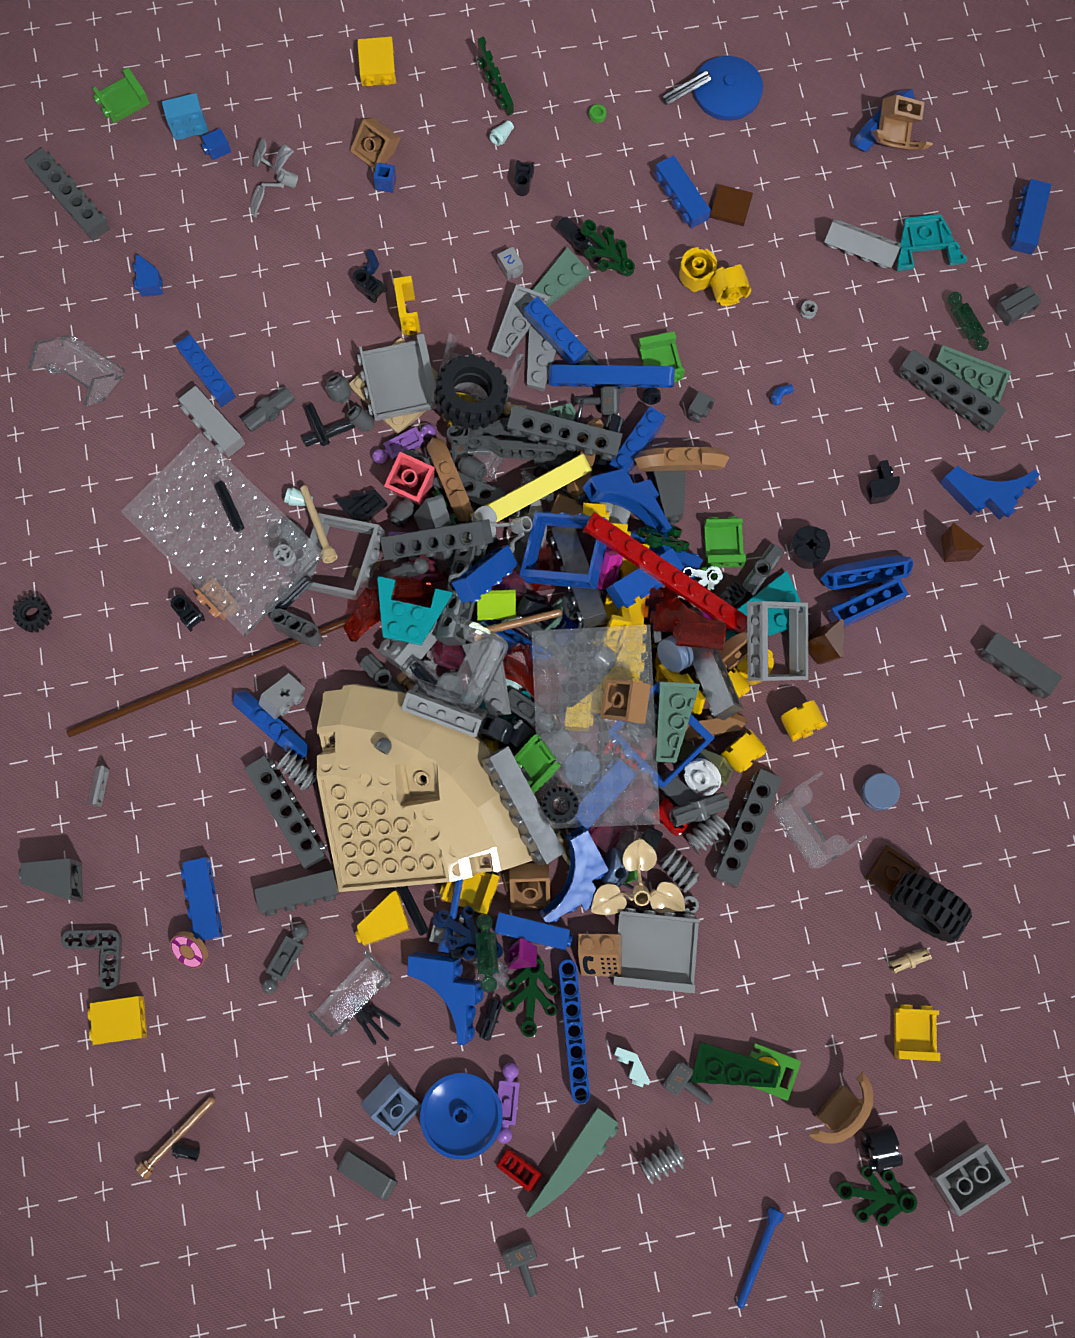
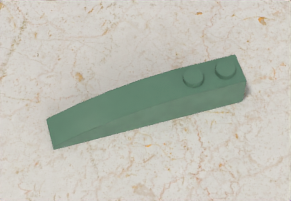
M596 1107L527 1210V1217L530 1218L554 1201L582 1175L597 1155L601 1156L607 1147L605 1142L609 1137L612 1139L619 1129L617 1127L618 1122Z

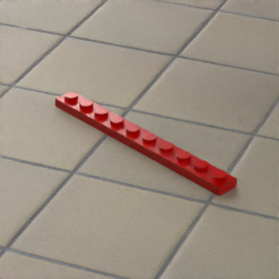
M596 512L591 515L583 529L588 534L735 634L747 631L746 615Z

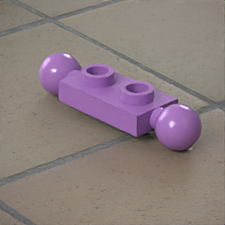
M425 424L420 432L417 427H414L383 443L385 450L377 449L374 451V462L383 464L388 456L394 461L397 459L399 452L403 453L404 449L410 451L425 445L423 438L430 439L436 434L435 427L432 424Z
M507 1063L503 1067V1075L506 1081L499 1080L498 1096L503 1108V1123L497 1140L503 1144L508 1143L512 1139V1131L509 1125H516L520 1082H514V1078L519 1073V1068L514 1063Z

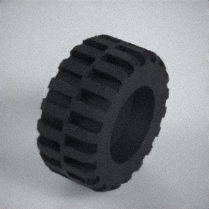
M469 354V357L460 355L457 360L452 358L448 364L443 365L441 372L437 376L434 391V401L437 405V410L440 414L443 413V418L446 421H452L451 425L455 427L459 425L465 430L468 428L478 430L480 426L486 428L489 426V423L493 424L503 411L508 393L507 379L505 375H502L500 367H495V363L491 360H485L486 357L480 356L479 358L475 357V354ZM465 382L474 383L485 390L488 398L481 402H468L457 395L454 387Z
M915 872L904 874L889 896V904L898 915H901L903 919L924 933L948 943H953L959 939L972 918L971 908L968 907L966 902L962 901L963 899L955 895L950 889L945 888L942 884L924 875H918Z

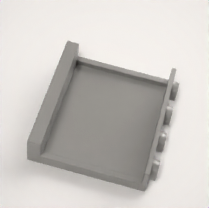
M424 334L417 335L416 341L363 351L362 346L359 347L360 354H357L359 366L363 365L364 371H361L363 382H367V387L364 390L366 398L371 400L368 408L370 415H374L375 421L437 408L434 401L436 384Z
M624 908V911H620L617 934L622 936V977L614 976L613 985L695 993L694 979L700 919H695V915L684 914L683 918L675 917L676 913L664 912V915H656V911L644 910V914L636 913V909Z

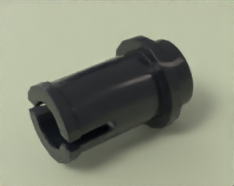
M183 1142L175 1143L172 1156H176L175 1159L180 1157L197 1162L200 1148L183 1145Z

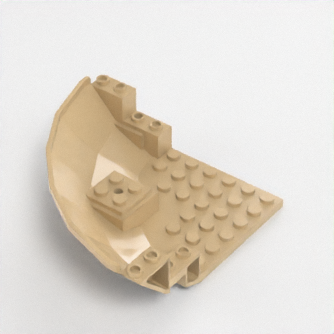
M359 684L344 685L340 690L324 692L317 726V734L320 735L323 751L317 755V780L339 892L452 882L473 877L476 873L499 872L533 861L531 852L523 843L518 828L512 823L509 811L502 804V798L493 788L490 776L483 769L481 760L493 752L481 739L401 710L406 694L403 692ZM331 737L335 738V743L331 741ZM381 738H388L391 741L392 748L388 755L374 747ZM421 775L426 776V782L421 780ZM484 857H488L490 862H485Z

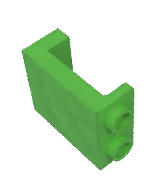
M129 68L123 70L125 78L105 89L98 91L96 87L92 88L95 93L93 95L94 100L98 106H103L101 108L106 118L110 117L113 123L150 104L146 93Z
M675 331L639 338L638 349L643 366H671L675 368L674 382L683 379L685 370L681 366L675 344Z
M732 516L727 519L710 517L705 520L706 567H744L746 555L743 552V519Z

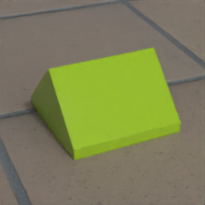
M495 590L482 594L481 599L475 603L477 620L516 619V590Z

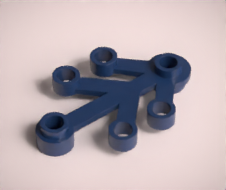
M465 906L461 911V917L465 920L467 928L452 920L446 910H439L435 913L432 922L437 928L448 926L464 936L462 938L450 936L445 942L449 950L476 944L481 948L474 949L469 946L463 951L462 955L465 960L471 961L473 958L482 956L489 960H497L502 956L503 948L493 939L489 929L491 920L488 917H482L477 923L479 929L483 932L484 940L479 936L472 918L474 915L472 907Z

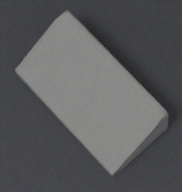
M97 766L95 768L87 801L89 806H102L110 772L105 766Z

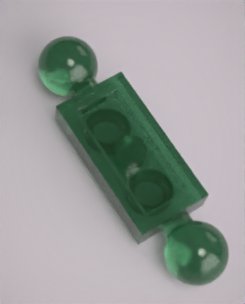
M959 292L950 293L947 301L951 306H955L951 311L968 340H975L974 347L976 350H986L989 346V341L986 337L982 336L985 331L968 303H961L962 295Z
M481 914L476 921L481 932L475 933L478 974H484L481 988L485 992L491 993L497 988V981L492 974L499 973L496 932H489L493 924L491 916Z

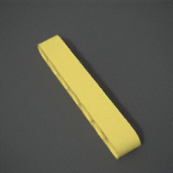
M584 453L485 506H489L495 511L497 515L496 522L589 473L592 469Z

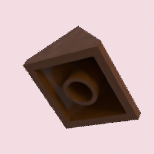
M954 522L941 536L944 562L971 561L984 547Z
M843 619L818 627L808 636V652L817 664L821 665L843 658Z

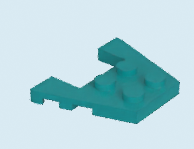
M941 214L905 219L897 271L913 270L912 252L946 249L949 266L965 264L967 257L960 251L958 242L954 241L951 236L952 232Z
M378 576L383 638L422 646L447 603L451 600L453 592L435 589L431 608L392 600L396 580Z

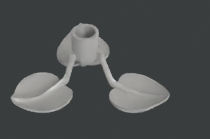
M264 138L260 140L255 151L253 166L258 167L260 161L272 167L274 174H277L279 183H262L261 186L258 185L250 203L251 212L255 218H257V211L263 199L265 187L284 188L285 185L295 188L298 181L297 174L282 168L294 150L288 145L282 144L276 156V165H273L263 157L267 146Z
M529 506L509 515V518L513 519L512 522L499 524L496 523L497 515L491 507H479L472 514L471 520L473 522L489 519L492 537L496 535V527L510 526L511 531L518 534L510 542V549L518 563L512 571L520 575L525 548L521 543L515 542L525 535L524 532L532 529V520L528 516H524L525 512L529 511Z

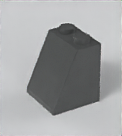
M68 858L21 863L18 875L22 884L67 900L83 902L82 862Z

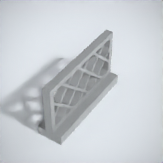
M416 684L412 690L407 691L401 709L475 738L486 714H488V710Z

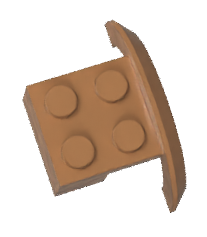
M900 95L883 98L879 129L872 132L874 139L882 145L906 150H925L932 146L933 143L927 141L910 142L912 123L922 121L925 102Z
M863 1071L856 1078L860 1084L863 1098H857L845 1086L840 1085L814 1116L830 1132H823L815 1127L809 1134L810 1137L822 1143L834 1144L852 1137L862 1128L870 1115L874 1096L869 1078Z

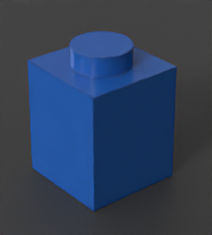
M221 128L201 136L204 142L202 148L206 155H210L212 161L231 153L229 143Z
M377 163L374 174L375 189L393 193L397 178L395 166Z

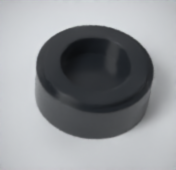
M647 388L643 391V401L646 404L654 405L660 402L661 392L659 389Z

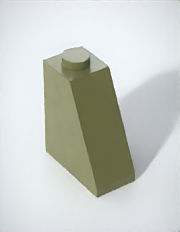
M683 741L677 762L680 764L697 746ZM703 749L694 759L702 758L713 763L721 775V785L726 787L734 771L723 756Z

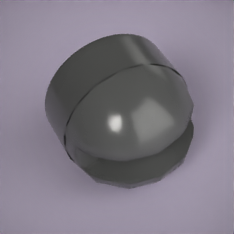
M381 738L374 747L388 755L392 744L388 738Z

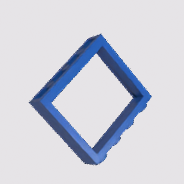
M546 511V513L535 512L519 576L526 583L597 589L607 547L597 539L588 574L535 570L546 526L584 528L591 516L582 513L570 515L565 512L560 514H553L549 511Z
M659 681L650 689L649 700L656 693L660 694ZM691 714L688 724L704 740L663 780L617 733L626 722L618 721L608 730L611 734L608 738L615 745L620 743L625 748L622 752L629 759L633 757L638 762L636 766L643 773L647 771L652 776L650 780L657 788L659 786L664 788L714 739L711 733Z

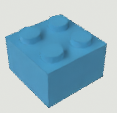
M197 93L162 101L166 120L175 140L209 132Z

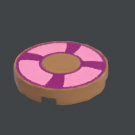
M178 932L170 942L172 954L182 965L188 968L195 969L201 967L208 958V951L204 942L200 938L196 939L193 937L194 934L191 932Z

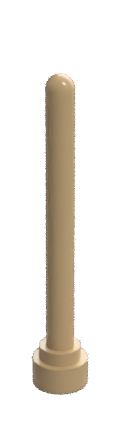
M303 485L300 490L322 546V560L324 563H332L338 556L335 549L329 546L308 487Z

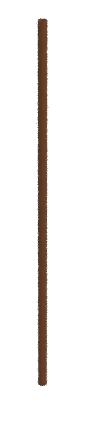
M380 604L319 628L321 635H325L380 612ZM292 639L67 730V735L70 738L303 643Z

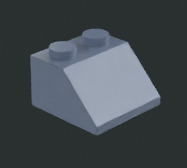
M390 1073L360 1103L368 1115L393 1136L421 1109L422 1105Z

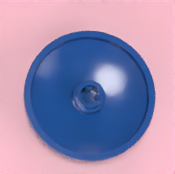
M720 56L707 61L698 70L696 76L704 71H708L711 76L709 82L693 90L698 106L709 116L726 121L737 120L748 116L758 106L763 92V82L757 69L748 61L735 56Z
M455 1073L438 1080L426 1093L420 1110L421 1129L427 1142L441 1155L456 1160L471 1159L488 1150L499 1136L503 1123V1108L495 1089L483 1078L469 1073Z

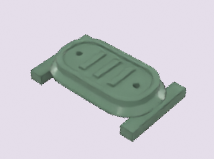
M560 598L552 607L554 610L561 609L563 614L562 599ZM562 615L549 619V624L545 627L544 631L547 632L551 627L555 628L560 623Z

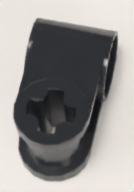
M520 160L516 161L514 191L517 195L525 196L529 193L535 162L523 163Z
M357 269L353 273L355 288L372 303H376L377 298L387 291L386 286L365 269ZM365 279V281L359 282L358 280Z
M523 594L516 613L524 618L552 611L554 608L547 604L542 596Z
M176 595L171 599L172 609L190 632L198 623L205 621L204 617L185 596ZM180 602H185L183 608L177 609V605Z

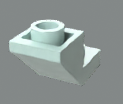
M616 1047L614 1055L618 1056L617 1061L629 1064V1061H633L628 1078L632 1079L631 1083L643 1087L644 1084L649 1085L650 1080L637 1054Z

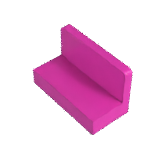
M608 546L606 547L597 585L601 590L616 583L623 560L621 555Z

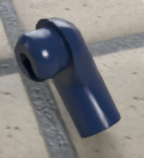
M369 250L366 252L369 263L363 269L373 275L379 267V261L375 252Z

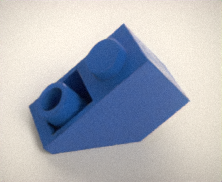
M136 255V263H133L136 279H134L135 289L139 291L142 297L163 295V281L158 269L140 255Z

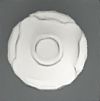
M696 758L685 767L684 779L693 792L703 794L702 796H710L720 788L721 775L710 761Z

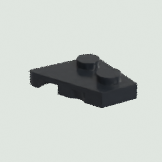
M375 489L366 491L363 494H353L352 497L336 499V503L352 520L362 522L369 521L388 505Z

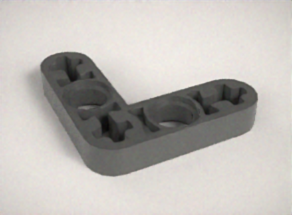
M113 930L67 931L63 934L61 942L67 949H101L99 984L102 988L108 990L115 989L119 985L122 936L119 932ZM72 934L74 938H82V942H73L72 946L67 940L72 937ZM90 934H94L97 937V941L94 945L90 946L87 943V937ZM112 934L113 937H116V941H113L112 945L111 942L102 941V937L110 938ZM109 954H113L116 957L115 963L111 966L106 963V957ZM105 968L115 969V972L111 971L110 977L114 978V982H111L110 986L109 983L105 982V979L109 978V972H105Z

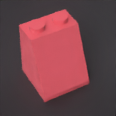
M399 452L384 487L390 493L421 506L432 492L435 467Z

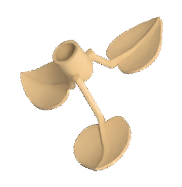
M636 839L627 846L623 853V864L626 870H637L638 885L633 888L632 895L625 891L620 892L619 887L615 884L607 883L601 885L594 894L591 912L599 915L619 913L627 905L624 896L630 898L631 901L634 900L639 906H645L650 901L652 908L656 912L663 914L664 912L685 911V902L680 889L672 882H660L657 889H652L649 893L648 888L642 883L641 870L648 871L652 869L656 864L657 856L653 847L644 839Z

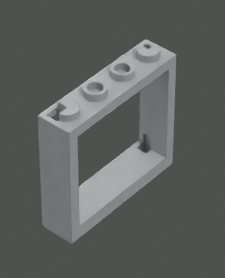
M318 513L326 537L330 527L370 534L372 536L354 591L314 582L307 590L363 602L364 596L368 592L369 580L374 574L375 562L380 555V538L385 537V531L378 524ZM314 527L295 583L304 576H309L312 580L317 567L322 546Z
M747 602L748 681L808 680V603ZM768 608L789 609V674H768Z

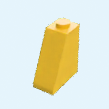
M397 891L389 894L357 925L358 931L355 934L358 943L362 942L363 946H367L410 930Z

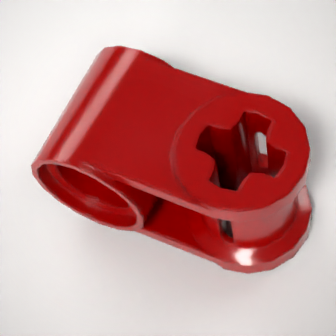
M665 798L651 813L673 835H682L687 828V823L681 825V828H674L673 823L670 821L669 813L671 809L676 807Z

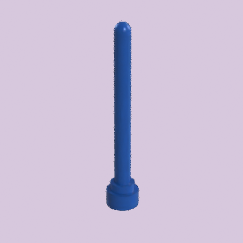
M463 879L456 880L449 910L450 918L456 921ZM446 926L444 940H441V943H439L437 952L450 955L445 942L450 936H453L454 930Z
M769 1207L767 1211L768 1223L737 1301V1307L740 1309L745 1307L776 1225H779V1222L783 1221L785 1215L773 1207Z

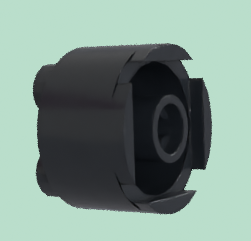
M806 526L796 532L789 545V556L797 566L804 569H812L823 562L830 550V540L827 532L815 526Z
M515 715L509 722L514 728L506 744L510 747L512 745L516 746L514 751L518 753L536 733Z
M883 1124L861 1130L863 1138L861 1147L863 1153L869 1156L870 1160H868L871 1172H879L903 1165L902 1152L898 1153L897 1147L900 1144L891 1125Z

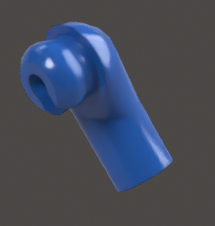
M793 385L777 387L771 395L772 404L780 405L783 395L794 392Z

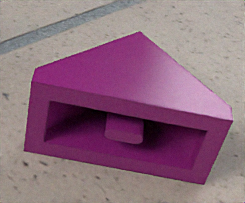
M520 938L508 949L507 969L536 967L537 947L529 941Z

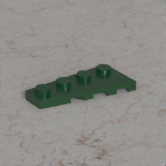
M484 36L478 38V66L480 69L483 68L487 83L490 82L493 95L498 97L501 110H505L507 116L514 114L512 98L505 83L502 82L498 67L494 66L491 51H486V40Z
M701 1042L690 1083L776 1088L781 1066Z

